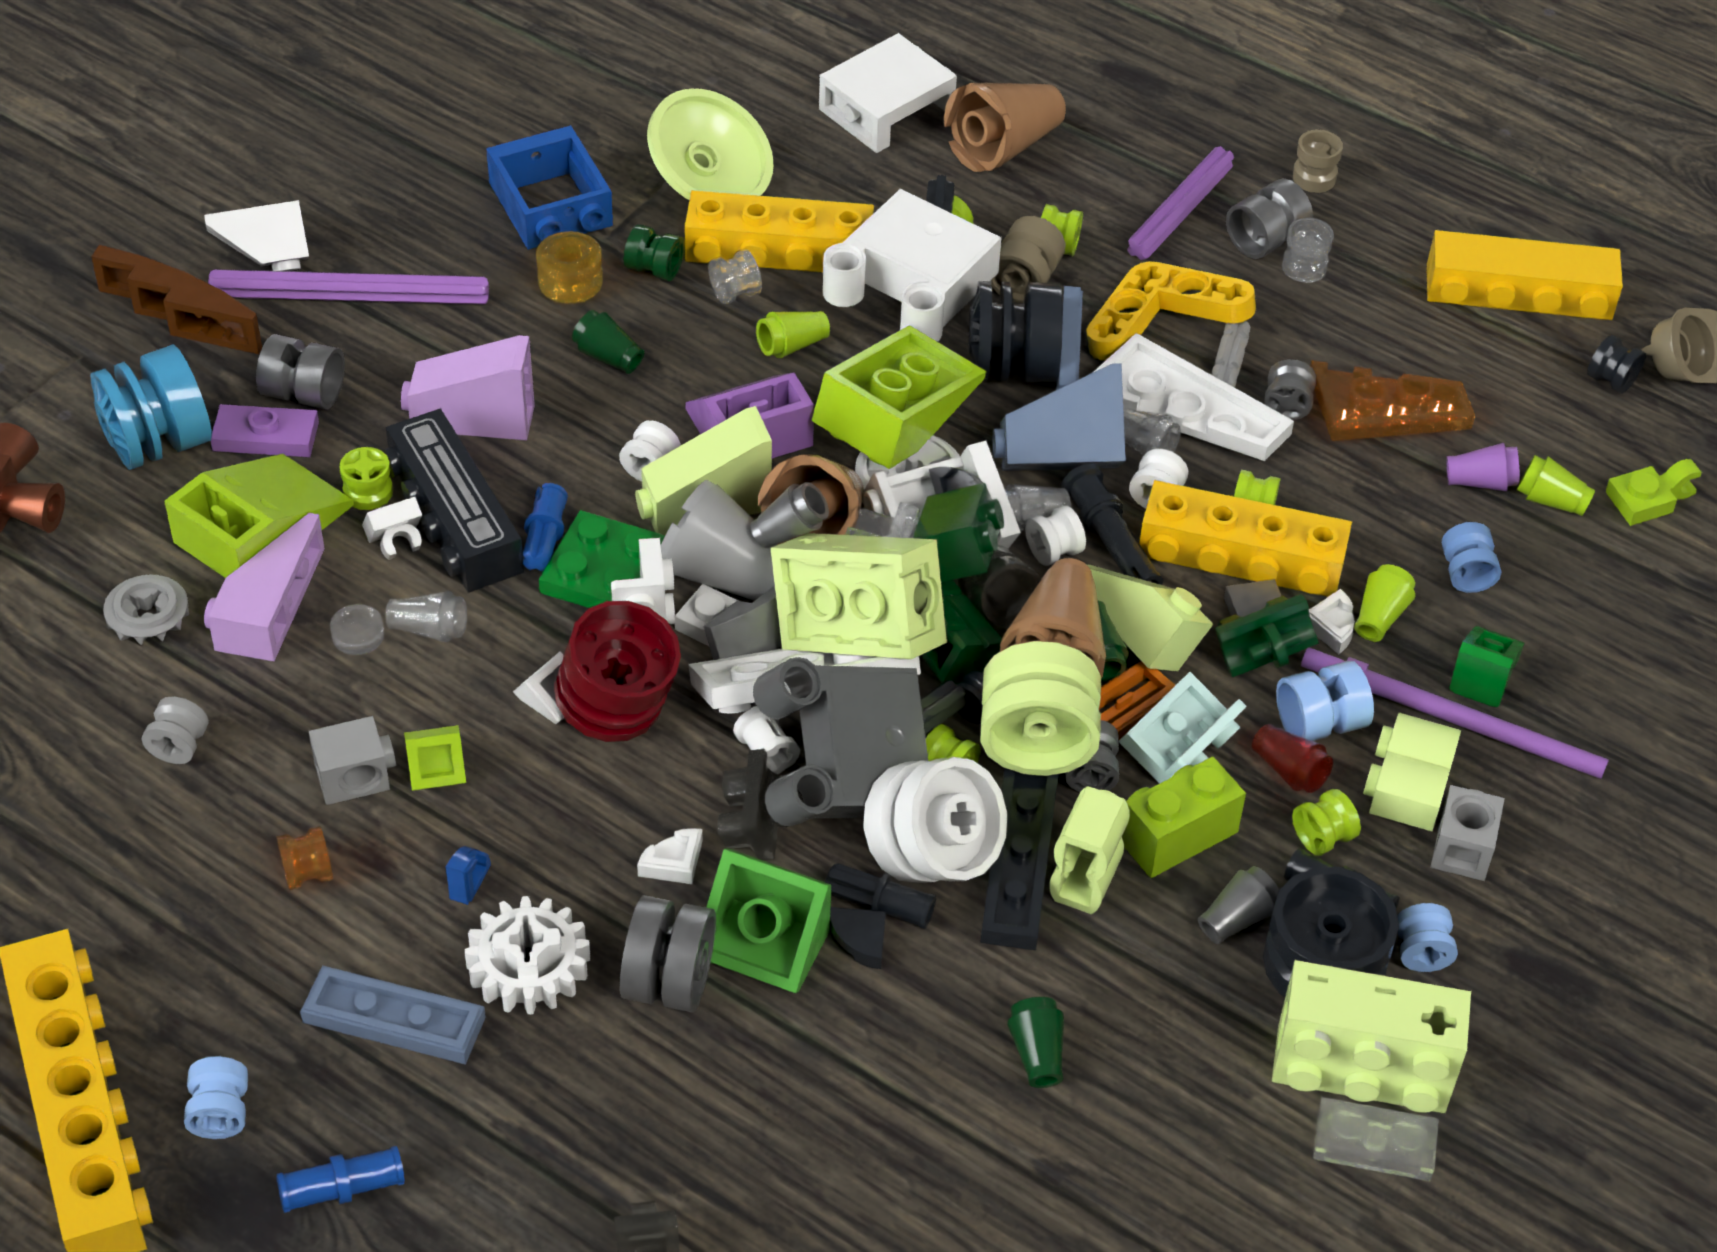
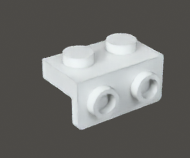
M660 538L639 539L640 579L613 581L611 583L612 601H631L650 607L666 619L669 624H675L673 593H665V590H674L672 558L662 559Z

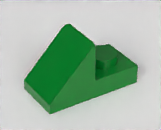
M1475 625L1462 641L1450 684V691L1491 707H1498L1502 701L1512 670L1518 663L1525 642Z

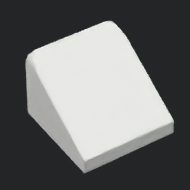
M561 652L557 653L513 691L521 701L555 724L564 718L556 704L554 684L564 657Z

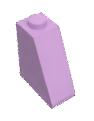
M519 335L416 362L411 382L404 381L402 386V410L409 411V417L413 418L441 408L457 435L527 440L535 407L529 336Z

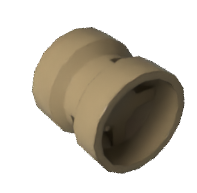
M1316 129L1302 134L1298 141V159L1294 163L1293 181L1308 192L1321 193L1332 189L1336 184L1338 175L1337 164L1341 159L1343 150L1341 139L1334 133L1326 130Z

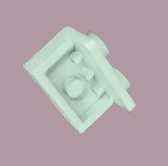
M1189 672L1119 740V743L1160 784L1171 778L1180 768L1186 765L1195 766L1208 759L1202 751L1210 743L1217 749L1220 748L1240 728L1234 719L1247 706L1238 699L1226 709Z

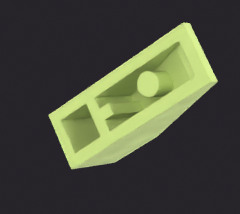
M1087 565L1095 581L1097 599L1105 603L1107 613L1122 641L1147 668L1179 671L1213 625L1199 610L1202 606L1201 602L1192 593L1183 588L1177 587L1173 589L1093 565Z

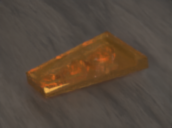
M1311 360L1310 367L1313 368L1316 374L1314 392L1332 441L1472 429L1475 413L1461 381L1405 373L1397 380L1372 376V369L1354 366L1353 373L1328 370V362Z

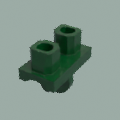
M1302 594L1289 599L1284 595L1268 601L1263 609L1243 617L1235 614L1219 620L1218 627H1215L1227 670L1232 677L1271 662L1277 668L1289 664V655L1319 644L1310 619L1307 600Z

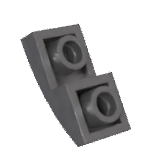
M775 586L753 603L734 602L703 626L713 660L776 650L782 646Z

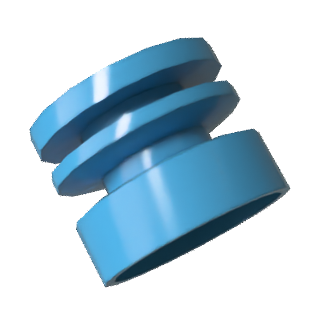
M174 344L140 356L141 380L137 379L134 372L125 362L114 365L116 382L106 369L91 373V385L95 398L94 406L99 423L107 441L115 449L128 470L143 465L142 449L152 462L162 459L160 435L164 434L177 452L211 441L212 431L203 397L187 361Z

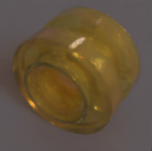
M566 231L550 235L538 245L536 250L538 286L546 297L561 303H578L592 298L599 292L603 284L602 251L599 243L594 238L584 233Z

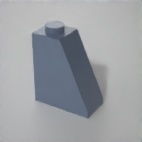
M1122 363L1110 364L1005 415L1000 422V428L993 429L992 435L994 458H1002V471L1075 469L1081 465L1091 463L1098 465L1100 469L1119 468L1126 461Z

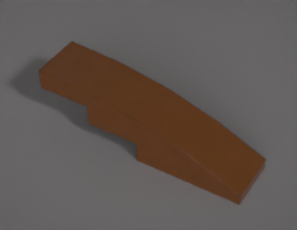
M99 244L91 256L99 292L131 298L134 313L167 320L170 335L254 354L261 352L262 342L257 313L224 291L185 271L123 250Z

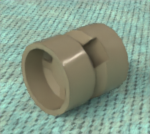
M1024 216L1013 223L1001 244L999 272L990 280L992 288L999 295L1001 283L1010 282L1014 302L1023 303L1025 290L1029 282L1048 283L1052 272L1065 253L1066 243L1058 228L1046 219L1036 216Z

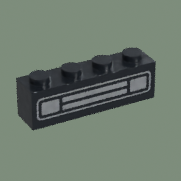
M440 408L387 426L388 448L383 449L382 452L389 459L390 476L392 478L400 477L405 500L412 497L416 498L422 513L421 523L426 537L430 543H439L442 561L448 574L451 577L458 575L466 591L470 593L524 573L521 537L442 409Z

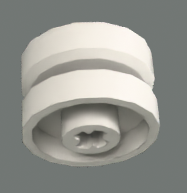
M957 757L940 758L932 761H910L888 768L873 783L865 802L863 828L869 851L881 869L897 880L914 883L936 882L939 880L967 881L984 874L998 859L1006 839L1007 810L998 784L990 772L975 761Z

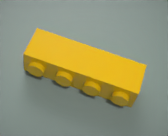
M1435 230L1427 261V301L1613 320L1623 287L1620 249Z

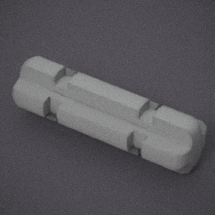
M1247 321L1225 324L1224 335L1221 338L1215 366L1211 373L1212 376L1234 388L1251 329Z

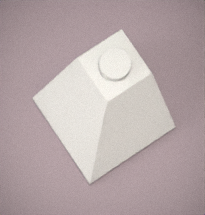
M299 200L204 215L206 229L209 233L260 266L272 265L273 271H292L301 269L299 260L309 258Z

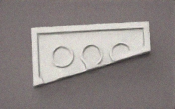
M1137 333L1095 370L1097 371L1110 364L1122 363L1124 413L1263 461L1292 434L1294 421Z

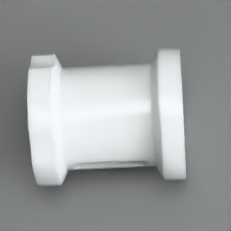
M754 706L738 718L734 724L733 731L738 741L747 744L754 754V764L763 776H773L783 772L795 763L799 757L800 748L792 737L785 735L778 724L779 719L766 716L757 706Z

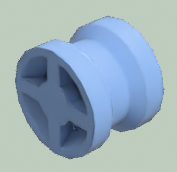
M1421 903L1412 905L1397 915L1399 921L1397 933L1404 940L1400 946V957L1404 966L1418 972H1432L1448 967L1456 960L1458 955L1457 945L1454 938L1449 935L1453 928L1452 916L1447 908L1434 903Z

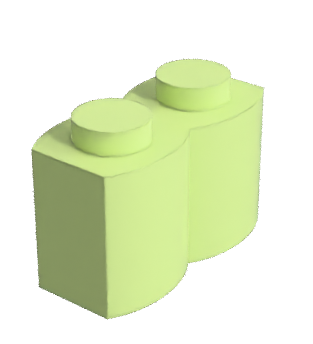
M1398 713L1394 728L1384 725L1375 756L1385 759L1382 766L1372 763L1363 792L1364 795L1373 797L1369 813L1433 832L1461 730Z
M1086 786L1080 792L1054 847V858L1057 866L1051 876L1049 886L1055 902L1089 914H1093L1100 907L1124 853L1122 835L1130 816L1129 808L1124 798L1118 797L1110 791L1098 790Z

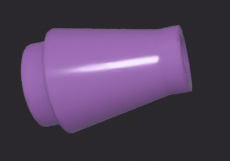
M1503 442L1461 455L1447 456L1448 485H1464L1507 491L1508 486H1519L1520 470L1517 447H1505Z

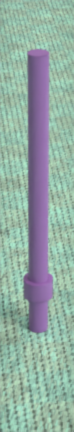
M1309 647L1304 654L1301 667L1318 673L1323 667L1346 661ZM1351 657L1347 660L1355 661L1361 667L1373 694L1593 777L1602 778L1609 759L1368 670L1369 664Z

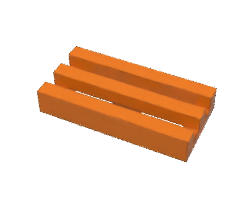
M1142 661L1101 687L1099 710L1146 678L1150 680L1136 691L1128 692L1119 698L1115 705L1101 713V720L1112 724L1118 731V742L1175 686L1158 669L1147 668Z

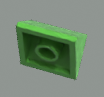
M725 848L706 907L714 909L716 912V932L711 963L793 993L799 992L830 931L831 884Z

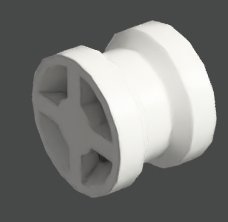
M644 421L634 432L633 440L628 441L620 451V462L631 476L642 481V467L681 446L677 435L666 425L657 421Z
M1165 449L1147 451L1140 461L1139 471L1135 473L1130 482L1129 491L1132 498L1139 505L1147 508L1154 480L1183 486L1189 472L1186 463L1172 451Z
M1061 506L1054 509L1051 516L1047 518L1036 516L1028 519L1026 522L1025 530L1029 547L1035 558L1044 566L1054 564L1059 560L1060 555L1065 553L1076 555L1085 549L1086 537L1078 515L1069 506Z

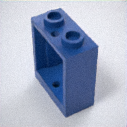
M571 125L486 148L489 183L528 250L613 226L611 189ZM534 152H539L536 156L531 157ZM570 174L581 195L529 209L517 188Z

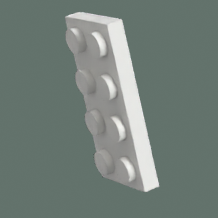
M785 649L689 664L691 685L713 709L719 708L721 713H739L749 710L751 703L755 702L753 686L757 678L768 670L795 657L808 659L813 664L821 666L917 668V674H921L919 656L913 659ZM785 683V687H786L787 691L791 694L790 688H789L788 685Z

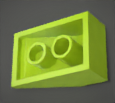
M909 325L826 371L812 421L829 431L834 438L845 441L866 454L873 462L891 469L917 453L984 380L986 371Z

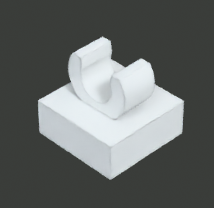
M415 497L367 512L362 524L369 543L382 539L381 551L388 560L393 559L396 555L395 547L392 544V539L396 536L407 538L413 552L419 550L421 546V535L416 527L422 517V513Z

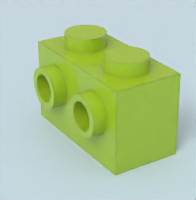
M1213 756L1195 766L1186 765L1175 772L1168 780L1152 788H1141L1128 798L1126 802L1130 816L1122 835L1124 848L1146 874L1153 878L1238 833L1246 792Z

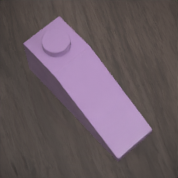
M308 513L225 578L217 597H212L208 601L204 615L205 627L211 631L215 651L275 661L325 549L319 514Z

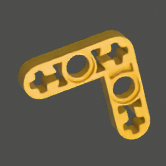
M1149 261L1140 263L1129 270L1089 323L1086 329L1089 352L1094 358L1106 361L1136 333L1141 335L1160 309L1224 323L1235 324L1250 319L1256 311L1254 287L1242 279L1160 262ZM1191 290L1201 291L1195 294H1182L1183 292ZM1130 308L1139 309L1135 312L1129 313L1120 312L1124 309Z

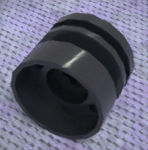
M978 281L976 295L969 312L968 352L972 363L986 371L983 381H988L990 360H997L999 381L1008 380L1012 360H1021L1025 382H1058L1063 324L1061 283L1029 282L1025 290L1023 304L1014 303L1010 282L1001 283L999 303H992L991 281Z

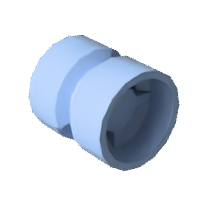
M1346 661L1323 667L1318 672V676L1314 672L1307 671L1283 677L1277 684L1276 699L1279 716L1289 738L1296 744H1304L1327 738L1331 734L1332 729L1336 733L1342 734L1368 727L1372 723L1374 702L1371 688L1366 675L1355 661Z

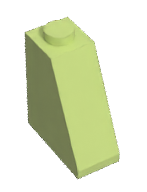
M754 406L742 410L642 467V489L635 492L641 518L643 520L650 518L655 532L666 535L672 522L678 525L686 513L682 506L694 490L705 480H709L715 485L718 484L749 515L760 513L761 507L758 506V494L765 477L772 471V440L757 407Z

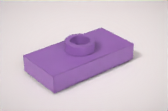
M220 404L212 431V451L310 457L319 424L317 410Z

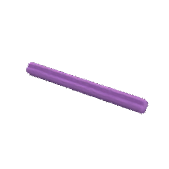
M214 269L210 271L208 284L224 291L231 297L247 299L478 305L486 304L489 299V282L484 276Z

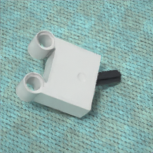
M938 175L937 180H930L928 182L926 201L899 189L843 243L827 248L823 259V296L832 305L838 307L853 306L863 299L864 287L867 284L902 302L900 330L910 325L933 340L939 341L942 336L943 327L976 295L978 281H990L998 274L1002 237L952 214L955 185L953 182L946 180V175Z

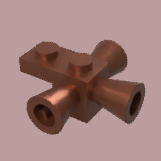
M0 423V533L10 517L51 533L58 527L63 516L65 507L64 488L60 483H18L16 475L38 454L39 446L36 439L27 430L12 423Z

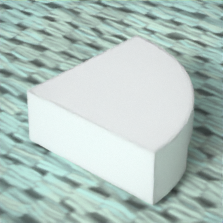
M1341 589L1309 609L1310 619L1317 637L1338 655L1349 645L1355 625L1352 602Z
M681 829L675 831L673 837L667 838L655 846L650 845L647 847L637 864L638 877L692 884L703 841L702 829Z

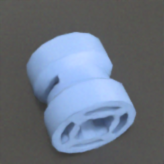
M221 1056L203 1058L190 1066L187 1088L192 1098L188 1100L185 1106L184 1115L185 1128L190 1133L202 1138L225 1139L235 1136L243 1130L246 1108L240 1098L245 1095L248 1087L247 1067L237 1060Z

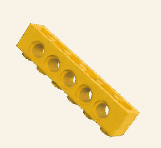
M68 929L0 947V959L66 1251L140 1252L146 1250L147 1246L142 1226L153 1223V1218L145 1188L142 1187L135 1190L132 1188L130 1175L141 1172L132 1137L121 1140L118 1125L128 1123L129 1120L120 1088L110 1091L108 1088L106 1077L116 1075L117 1071L109 1041L97 1042L95 1030L104 1028L105 1022L97 993L88 996L85 993L84 984L94 981L86 948L74 950ZM71 1043V1044H69V1045H67V1046L60 1047V1046H62V1045H64V1044ZM84 1090L79 1094L69 1096L76 1091ZM96 1138V1140L92 1143L80 1145L82 1142L88 1139ZM110 1188L103 1194L90 1196L99 1189Z

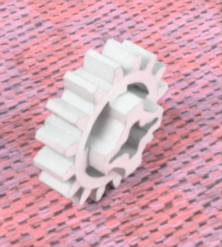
M525 896L522 897L520 908L512 909L505 901L500 902L501 915L498 917L484 912L480 916L482 930L470 929L468 933L470 947L465 949L466 967L469 969L471 985L473 988L482 987L485 1002L490 1003L500 996L502 997L505 1012H510L516 1003H524L527 1014H534L536 1002L544 1001L550 1009L557 1008L556 994L561 992L569 997H573L576 994L575 980H586L588 976L587 961H590L589 940H586L585 925L583 922L572 923V911L570 908L565 907L554 913L552 911V899L548 898L541 903L539 908L531 907L529 897ZM530 947V961L525 962L526 948Z

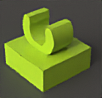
M459 725L404 733L412 790L466 783Z

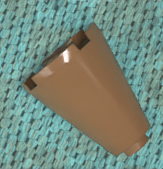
M969 83L952 92L946 102L944 124L945 127L951 126L954 140L949 141L952 152L964 166L974 172L992 171L998 169L1058 127L1065 118L1066 107L1060 91L1050 84Z
M803 454L793 456L779 463L765 477L758 494V506L761 507V513L790 485H801L809 482L821 491L829 508V515L822 521L821 528L809 533L851 535L854 531L863 500L864 487L860 477L852 469L826 457Z

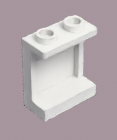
M898 33L820 74L819 110L874 152L878 153L890 146L892 124L932 102L945 111L946 102L952 92L956 90L957 75Z
M986 441L968 445L959 457L888 477L884 471L874 473L865 487L863 503L870 520L877 521L882 537L913 538L927 496L935 495L929 469L935 467L961 468L973 473L983 483H986L991 498L998 499L1004 516V528L1000 529L997 537V551L1009 548L1021 533Z

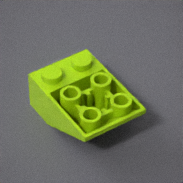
M284 454L202 472L164 501L173 542L224 578L232 574L308 513L319 514L321 530H323L354 506L353 499Z

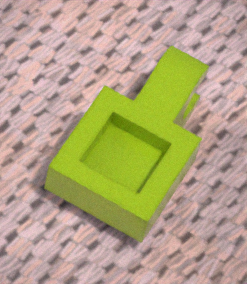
M1685 459L1675 463L1660 476L1652 466L1610 478L1606 494L1628 524L1632 526L1673 513L1677 499H1686L1696 494L1697 489L1690 480L1701 477L1702 472L1692 459Z

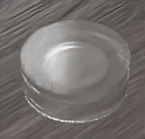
M364 604L349 605L337 611L331 619L330 629L333 643L343 653L349 655L367 654L379 647L384 639L382 617L371 606Z

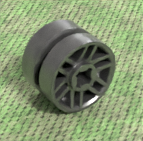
M642 896L634 910L625 942L620 974L621 997L623 999L652 1004L661 991L664 1007L695 1012L704 992L712 959L716 932L715 910L684 904L676 917L673 901Z

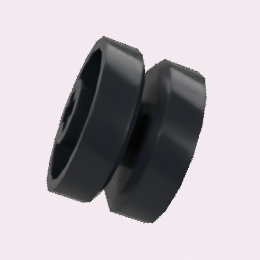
M1316 867L1294 875L1279 890L1263 951L1266 975L1278 993L1286 997L1295 960L1385 976L1399 928L1395 904L1380 885L1362 873L1341 867Z

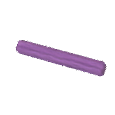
M1221 146L1215 147L1129 238L1130 246L1127 248L1128 253L1131 256L1136 255L1140 260L1149 258L1233 167V153L1225 151Z

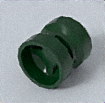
M637 224L630 232L625 245L624 266L637 272L649 270L653 272L656 278L672 281L683 261L685 241L681 236L666 233L662 236L656 234L652 227Z

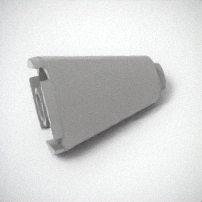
M709 480L702 482L682 506L686 513L678 525L672 522L661 544L662 559L672 558L673 574L755 601L775 586L771 547L764 548L758 544L750 528L751 522L754 519L718 484L715 485Z

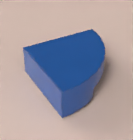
M463 846L453 854L446 865L450 900L466 905L472 902L491 866L487 853Z

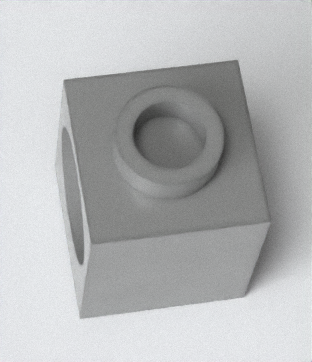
M373 716L309 731L314 764L326 805L390 790L387 768L396 766L394 751L389 735L379 737Z
M1450 785L1439 823L1430 868L1485 881L1496 846L1505 798L1485 794L1475 789H1465Z

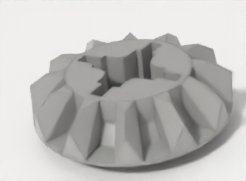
M141 575L125 580L117 585L107 596L103 612L108 629L115 630L121 641L134 637L142 645L147 637L156 636L163 641L168 630H181L182 618L189 615L188 598L183 587L171 578L161 575ZM153 606L156 607L157 613L146 612L141 617L138 616L137 609L141 608L148 611Z

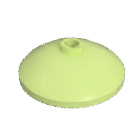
M684 89L667 96L653 112L647 130L648 147L651 157L663 178L683 197L690 200L691 190L761 196L765 192L773 174L772 150L761 126L741 105L714 91Z

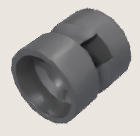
M1282 178L1262 188L1255 195L1249 196L1232 206L1226 216L1227 232L1233 244L1240 252L1247 257L1259 259L1279 248L1285 241H1291L1309 229L1313 220L1312 205L1306 193L1299 185L1292 180Z
M272 334L266 340L259 355L256 369L257 390L264 396L288 401L296 397L299 404L329 409L337 400L342 387L345 371L344 354L339 348L317 343H310L306 347L302 340Z

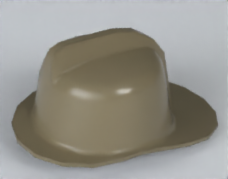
M1685 307L1678 309L1672 317L1659 322L1654 327L1651 335V344L1641 350L1646 353V356L1653 358L1655 367L1662 377L1672 381L1717 383V311Z

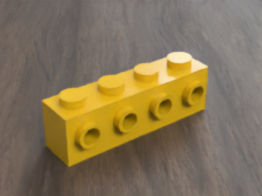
M691 190L685 222V262L823 272V259L827 248L843 243L874 214V205Z
M1154 480L1142 522L1139 544L1149 559L1256 582L1275 579L1277 586L1329 597L1338 589L1352 521Z

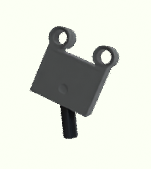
M801 657L790 658L763 673L757 678L753 686L755 704L763 714L774 719L785 718L800 710L806 766L775 780L769 785L765 795L768 813L773 820L789 827L803 823L811 818H864L865 802L872 785L888 768L904 762L928 761L925 735L965 706L964 696L966 692L962 686L958 687L953 681H945L920 699L917 668L815 665L808 659ZM785 683H786V684L788 685V687L790 688L791 694L787 691V689H786V687H785ZM797 789L802 794L804 803L800 800Z

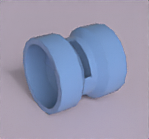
M1465 522L1452 527L1444 534L1441 543L1445 558L1450 562L1448 571L1453 587L1462 592L1476 593L1487 590L1496 584L1502 572L1497 555L1493 552L1494 542L1490 529L1487 526L1478 522Z

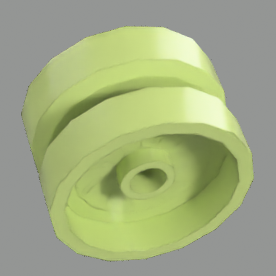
M1041 641L1012 645L994 655L984 668L982 689L983 707L980 743L987 756L1004 768L1028 775L1049 776L1070 772L1086 764L1098 751L1101 730V714L1099 712L1101 675L1094 661L1078 649L1061 643Z

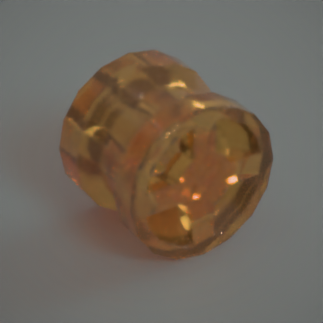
M321 826L309 828L306 835L295 838L289 834L276 836L289 891L300 888L304 881L315 878L321 882L333 880L330 859Z

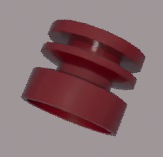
M606 601L589 608L575 622L554 684L556 704L570 725L585 736L604 742L628 741L648 731L659 718L681 659L678 637L668 621L650 607L631 601Z

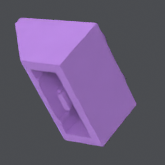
M794 372L768 377L685 402L686 410L700 434L742 410L756 406L772 440V458L813 446L814 422L812 417L814 403Z

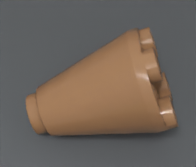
M1064 558L1056 561L1044 574L1003 635L1000 652L1012 645L1033 641L1061 643L1080 650L1093 660L1102 678L1106 652L1096 585L1090 568L1084 562L1073 558Z

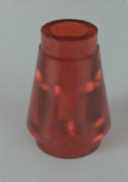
M1271 724L1263 726L1253 739V751L1259 754L1295 791L1304 790L1307 793H1313L1323 786L1331 774L1333 759L1327 754L1326 748L1322 744L1276 728Z

